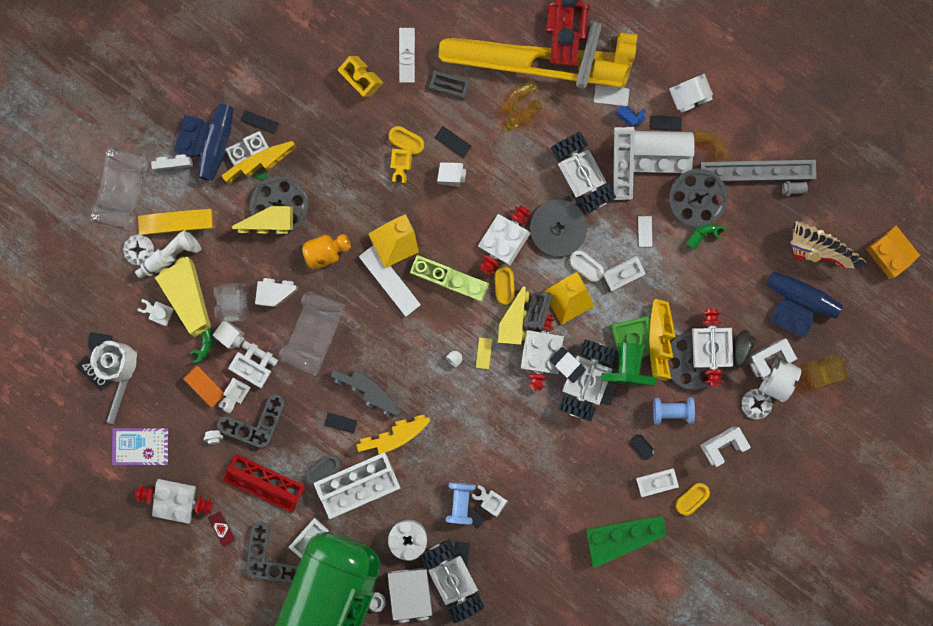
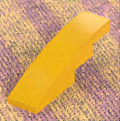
M293 141L272 146L241 161L221 176L230 184L243 172L249 178L262 166L269 171L297 146Z
M212 209L138 216L139 235L213 229Z
M655 299L653 300L649 337L652 376L657 377L658 380L667 381L671 379L668 360L673 358L670 340L676 338L669 302Z

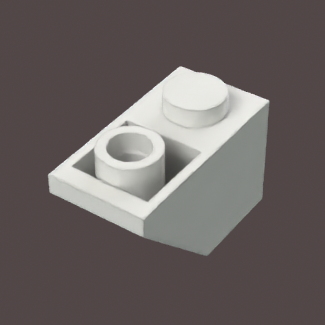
M440 163L438 184L460 187L461 183H465L466 169H463V163Z
M263 278V282L258 281L255 304L277 307L298 291V286H295L292 281H282V284L275 283L274 279Z
M223 320L213 334L216 339L230 349L239 348L245 340L243 338L245 333L227 320Z

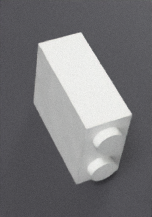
M422 567L388 572L393 620H398V623L409 622V618H417V620L429 619L428 616H432L427 569Z

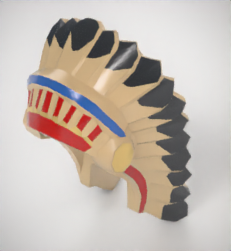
M794 222L793 240L790 242V245L792 246L795 258L811 260L813 262L828 260L835 262L842 269L859 268L866 264V261L860 258L859 254L853 253L851 248H847L845 243H841L837 238H833L831 234H826L823 230H817L815 226L810 227L803 222Z

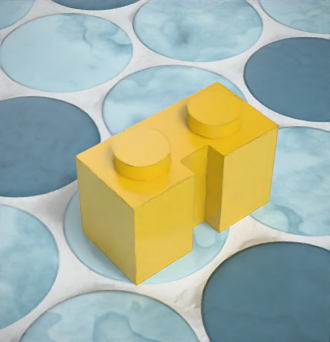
M349 56L339 67L338 71L363 97H372L384 82L374 72H366L368 66L358 56Z

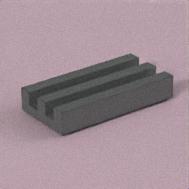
M434 70L429 90L465 99L470 80ZM436 76H439L456 82L464 83L465 86H459L435 78ZM434 83L461 90L463 93L434 86Z
M533 293L523 324L526 329H530V327L533 329L537 327L543 329L553 297L551 293Z

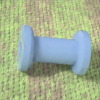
M688 397L686 403H661L659 398L653 399V419L655 425H659L661 419L683 418L689 424H694L695 404L693 397Z
M449 482V488L454 489L452 515L446 517V522L472 524L473 519L467 517L469 491H474L476 485Z

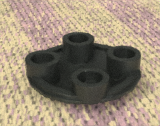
M742 330L733 345V364L736 367H746L748 365L750 348H753L755 345V338L751 337L748 330Z

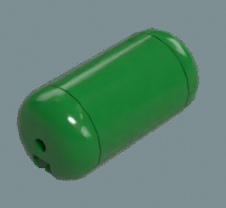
M324 531L312 536L306 545L275 626H362L375 594L372 590L380 571V561L376 552L367 545L341 534Z

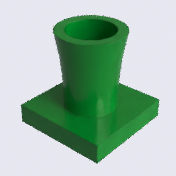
M618 343L619 373H602L601 381L628 385H656L657 377L640 375L645 345Z

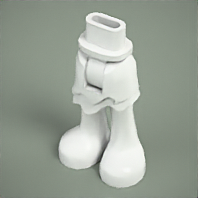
M183 230L163 250L157 249L156 252L143 261L140 265L141 268L136 270L135 273L139 278H144L146 275L152 276L153 272L158 273L171 265L176 260V256L183 250L198 253L202 250L201 246L189 231Z

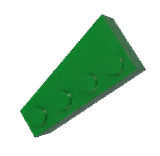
M661 514L585 528L593 568L667 536L664 518Z

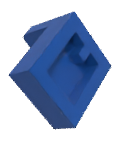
M621 105L615 115L630 127H634L635 125L640 126L644 121L646 110L643 108L636 117L634 115L635 112L631 108Z

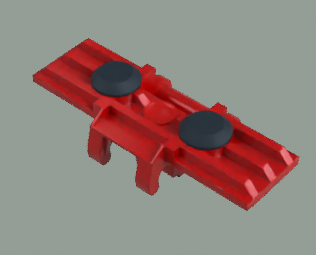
M556 0L555 4L547 6L549 17L545 33L553 32L550 64L577 66L579 40H587L588 10H590V5L583 4V0ZM574 10H580L578 32L572 31Z

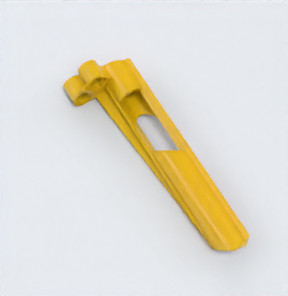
M620 32L618 33L615 53L595 51L587 83L624 88L635 59L638 35ZM458 38L444 39L439 45L438 57L442 62L577 81L578 74L530 67L535 58L550 60L551 48L508 45ZM578 50L577 67L579 70L585 50Z

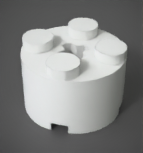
M705 74L669 88L677 110L680 109L681 112L694 108V103L696 102L700 105L713 100V93Z
M105 341L93 350L90 360L91 367L94 368L96 376L101 379L117 382L128 380L132 377L136 368L137 353L126 344Z
M775 356L771 363V373L762 377L764 381L759 390L779 401L785 402L795 389L794 383L795 380L798 381L800 378L801 368Z
M403 520L395 524L388 537V545L391 552L402 560L410 561L418 558L424 552L427 545V533L423 525L415 520ZM409 535L412 536L411 541L413 543L408 542L407 544H405V539L403 537H408Z

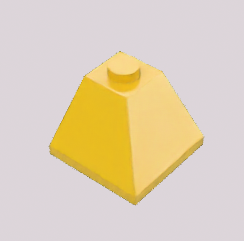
M406 214L368 234L384 268L419 253L415 233Z
M577 272L543 291V293H551L553 296L550 306L561 325L594 307L588 290Z

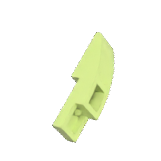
M418 255L410 271L411 274L481 302L489 286L487 282Z

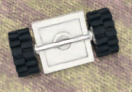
M577 132L552 146L551 150L557 161L560 162L558 165L575 197L590 193L579 200L585 213L588 214L603 207L617 197L610 184L603 186L607 182L589 149L578 154L588 144L583 134Z
M584 340L579 354L591 358V361L576 355L575 359L586 368V371L575 383H572L567 378L563 388V392L576 396L578 400L564 395L559 410L569 413V415L592 421L596 407L582 401L586 400L597 405L600 404L608 383L601 381L602 373H611L612 369L598 363L602 362L612 366L617 353L616 350L597 342Z
M448 539L424 551L420 558L426 569L431 568L428 571L445 605L458 600V602L447 608L453 622L458 623L478 613L485 606L479 594L475 593L478 589L461 556L447 561V559L457 554L451 540Z

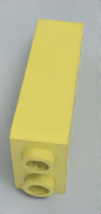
M182 257L172 267L161 270L155 279L188 332L192 336L197 337L209 329L211 325L193 261L188 257Z

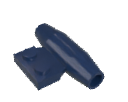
M219 104L209 125L202 119L184 115L174 152L191 157L200 155L198 177L201 179L213 181L223 161L232 128L234 108L231 106Z
M772 272L766 286L785 298L777 305L770 322L803 338L806 337L813 323V312L837 319L843 307L842 304L825 292L787 275Z

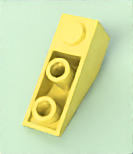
M270 206L233 225L232 229H238V233H249V229H257V233H269V230H276L278 234H288V230H293V207Z
M522 287L501 320L498 343L521 345V341H525L526 330L522 328L527 315V310H524V303H528L529 291H525L526 287Z

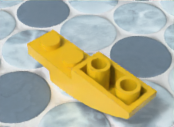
M425 414L414 417L412 422L407 423L406 419L395 422L396 426L392 427L393 435H390V432L378 434V439L372 440L371 437L360 439L361 443L356 444L358 452L377 447L378 453L382 454L398 448L420 433L431 421L430 417L426 418Z

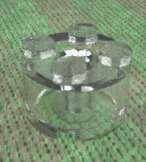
M221 283L218 287H214V297L217 299V306L214 308L215 318H219L221 322L247 320V317H244V315L249 313L248 292H244L243 287H246L245 283Z

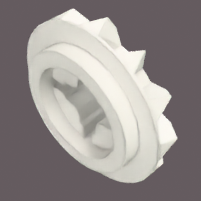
M143 235L130 236L124 242V256L131 264L141 265L143 261L154 253L153 243ZM138 244L141 248L146 249L141 251L139 255H137L136 252L131 251V249L136 248Z
M752 389L743 396L742 409L748 417L762 419L771 412L773 405L771 396L759 389ZM754 398L757 401L764 400L762 404H760L761 410L757 407L750 408L755 404Z

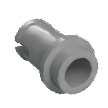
M786 181V183L782 184V193L786 194V196L791 194H807V182L790 183V181Z

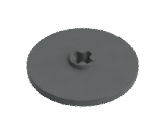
M561 199L548 201L542 204L532 216L530 222L531 238L536 247L547 255L555 257L570 255L580 248L586 238V218L583 212L569 201ZM557 223L564 227L560 233H557V230H553Z

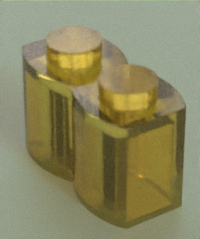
M835 354L825 356V361L818 362L817 359L806 362L807 366L802 367L809 390L848 379L842 356L836 357Z

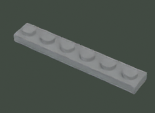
M816 160L700 163V169L715 173L722 182L816 179ZM707 177L704 182H715V179Z

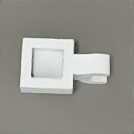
M233 378L223 393L226 398L222 399L218 406L223 408L224 411L231 413L235 403L241 404L251 387Z

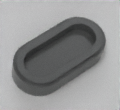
M332 454L325 456L307 471V482L314 486L315 482L335 474L341 467L340 459Z

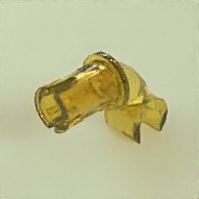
M531 80L524 85L515 86L508 101L503 104L502 110L510 117L511 111L517 114L519 111V107L516 105L517 102L523 100L527 95L537 92L536 83Z
M533 100L526 109L521 110L518 116L511 115L507 117L508 121L503 122L507 130L512 131L521 124L533 121L534 116L542 110L541 103L538 100Z
M695 130L694 142L709 143L710 146L713 144L716 149L714 152L715 158L717 159V154L720 151L724 153L723 160L727 158L728 152L724 147V143L713 130L712 132Z

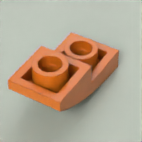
M197 365L183 378L211 408L225 396L224 392Z

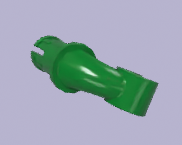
M713 224L695 227L694 233L686 244L696 250L702 239L708 236L707 234H712L716 238H722L717 234V230L721 228L727 232L726 228L722 225Z
M211 328L200 334L202 340L200 344L202 347L200 350L191 351L190 355L199 354L198 359L191 362H203L205 356L211 351L213 343L216 341L213 339Z

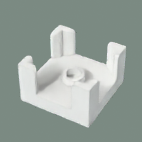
M786 338L779 339L749 355V365L756 377H765L771 373L766 361L776 355L788 363L797 359Z
M732 426L700 445L711 465L718 467L725 462L718 448L722 449L728 446L730 441L735 450L740 449L744 452L751 448L739 427Z

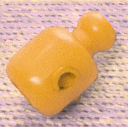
M345 234L339 235L334 240L329 235H321L305 242L302 246V251L308 266L313 270H318L339 260V252L349 251L351 244Z

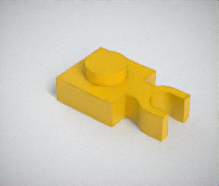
M392 149L390 168H396L392 177L393 182H397V176L401 175V183H406L405 169L411 170L413 151Z

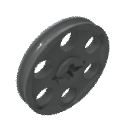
M692 169L682 173L672 184L669 193V202L674 215L681 222L694 227L709 225L720 218L726 208L728 199L727 190L722 180L715 173L705 169ZM689 175L696 178V182L692 186L685 184V178ZM707 177L715 179V184L712 187L704 185ZM682 191L685 195L682 201L674 200L675 192ZM696 193L703 195L702 201L699 203L697 200L692 201ZM714 195H722L723 201L720 204H714L712 202ZM685 208L692 210L690 218L682 217V211ZM702 211H711L710 219L703 220L701 218Z
M280 176L268 178L261 182L252 194L250 201L252 216L257 214L256 207L262 204L267 209L270 206H274L269 202L278 203L279 200H282L284 206L293 207V214H296L298 217L297 223L293 224V230H288V233L292 232L303 223L307 216V195L303 188L292 179ZM284 181L290 185V189L287 192H281L279 185ZM264 186H268L271 189V194L268 197H264L261 194V189ZM296 195H300L303 198V203L300 206L293 204V198ZM269 230L270 233L278 234L276 230Z
M692 332L681 334L671 341L673 357L679 360V366L675 369L669 366L671 380L676 385L691 390L709 386V383L700 380L699 375L702 371L712 369L710 367L694 368L692 363H688V359H691L693 354ZM679 340H684L687 344L684 351H680L676 347ZM683 373H688L691 376V381L688 384H684L680 380Z

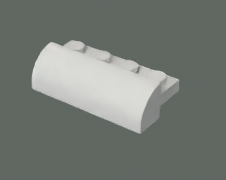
M635 131L634 172L684 173L692 170L694 156L693 132ZM619 147V149H627V148H628V147Z
M385 452L314 483L329 519H333L401 489Z

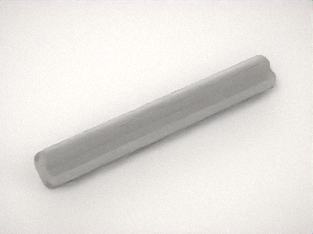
M593 22L591 24L576 82L578 88H586L602 27L601 23Z

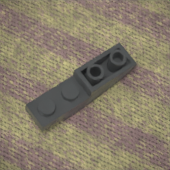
M336 369L333 370L331 377L335 378V383L342 386L345 383L352 386L351 390L362 394L363 391L366 392L362 399L366 401L365 405L376 409V407L384 409L382 413L392 418L394 415H399L400 411L391 397L373 380L356 370L352 377Z

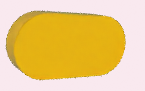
M401 126L393 127L390 130L389 140L393 145L402 150L413 151L412 155H418L424 150V141L418 135Z
M503 266L498 268L494 275L496 300L500 304L508 305L515 297L514 274L510 268Z
M703 483L694 484L677 499V511L682 515L692 514L709 498V488Z

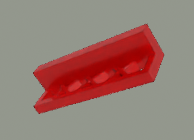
M237 454L226 470L223 480L291 513L294 512L298 500L305 489L304 485ZM236 462L245 465L246 469L240 470L234 466ZM259 471L263 477L257 478L253 476L252 472ZM276 479L281 485L274 486L270 483V480ZM293 487L299 491L297 495L289 493L287 488Z

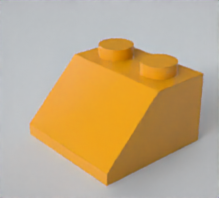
M897 225L866 248L889 279L898 276L920 256Z

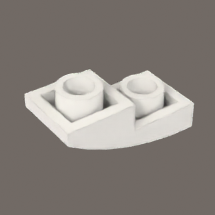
M258 131L244 138L241 142L226 148L225 152L234 167L241 161L269 147L261 132Z

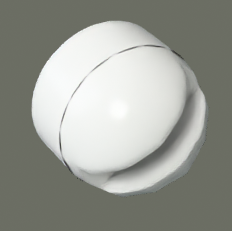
M452 351L446 356V359L452 366L457 368L462 362V355L458 351Z

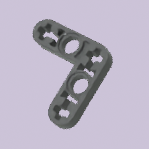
M276 394L270 396L257 427L231 417H222L217 424L218 430L223 434L260 448L267 447L271 443L285 407V399ZM279 398L281 406H277L275 409L278 415L267 412L268 408L272 410L274 404L271 403L272 400ZM270 415L274 418V424L267 427L264 424V419ZM229 420V424L232 426H236V423H238L235 435L232 434L233 429L227 428L225 431L222 422ZM244 426L250 431L246 438L241 437L239 434L240 428ZM254 430L257 431L255 435L262 436V434H265L267 442L259 444L260 440L253 438V442L250 441Z
M263 521L255 523L251 530L246 571L248 575L253 578L292 583V575L285 574V578H282L283 567H287L285 571L291 572L293 568L297 571L298 565L266 561L270 527ZM260 525H263V529H266V532H263L261 535V539H265V542L261 540L254 541V537H259V532L256 531V528H259ZM255 544L263 546L264 551L262 554L257 555L253 552ZM255 563L258 564L259 568H264V564L268 565L265 570L266 575H263L264 571L260 570L255 574L254 570L250 567L254 566ZM271 566H277L280 569L278 576L274 577L269 573Z

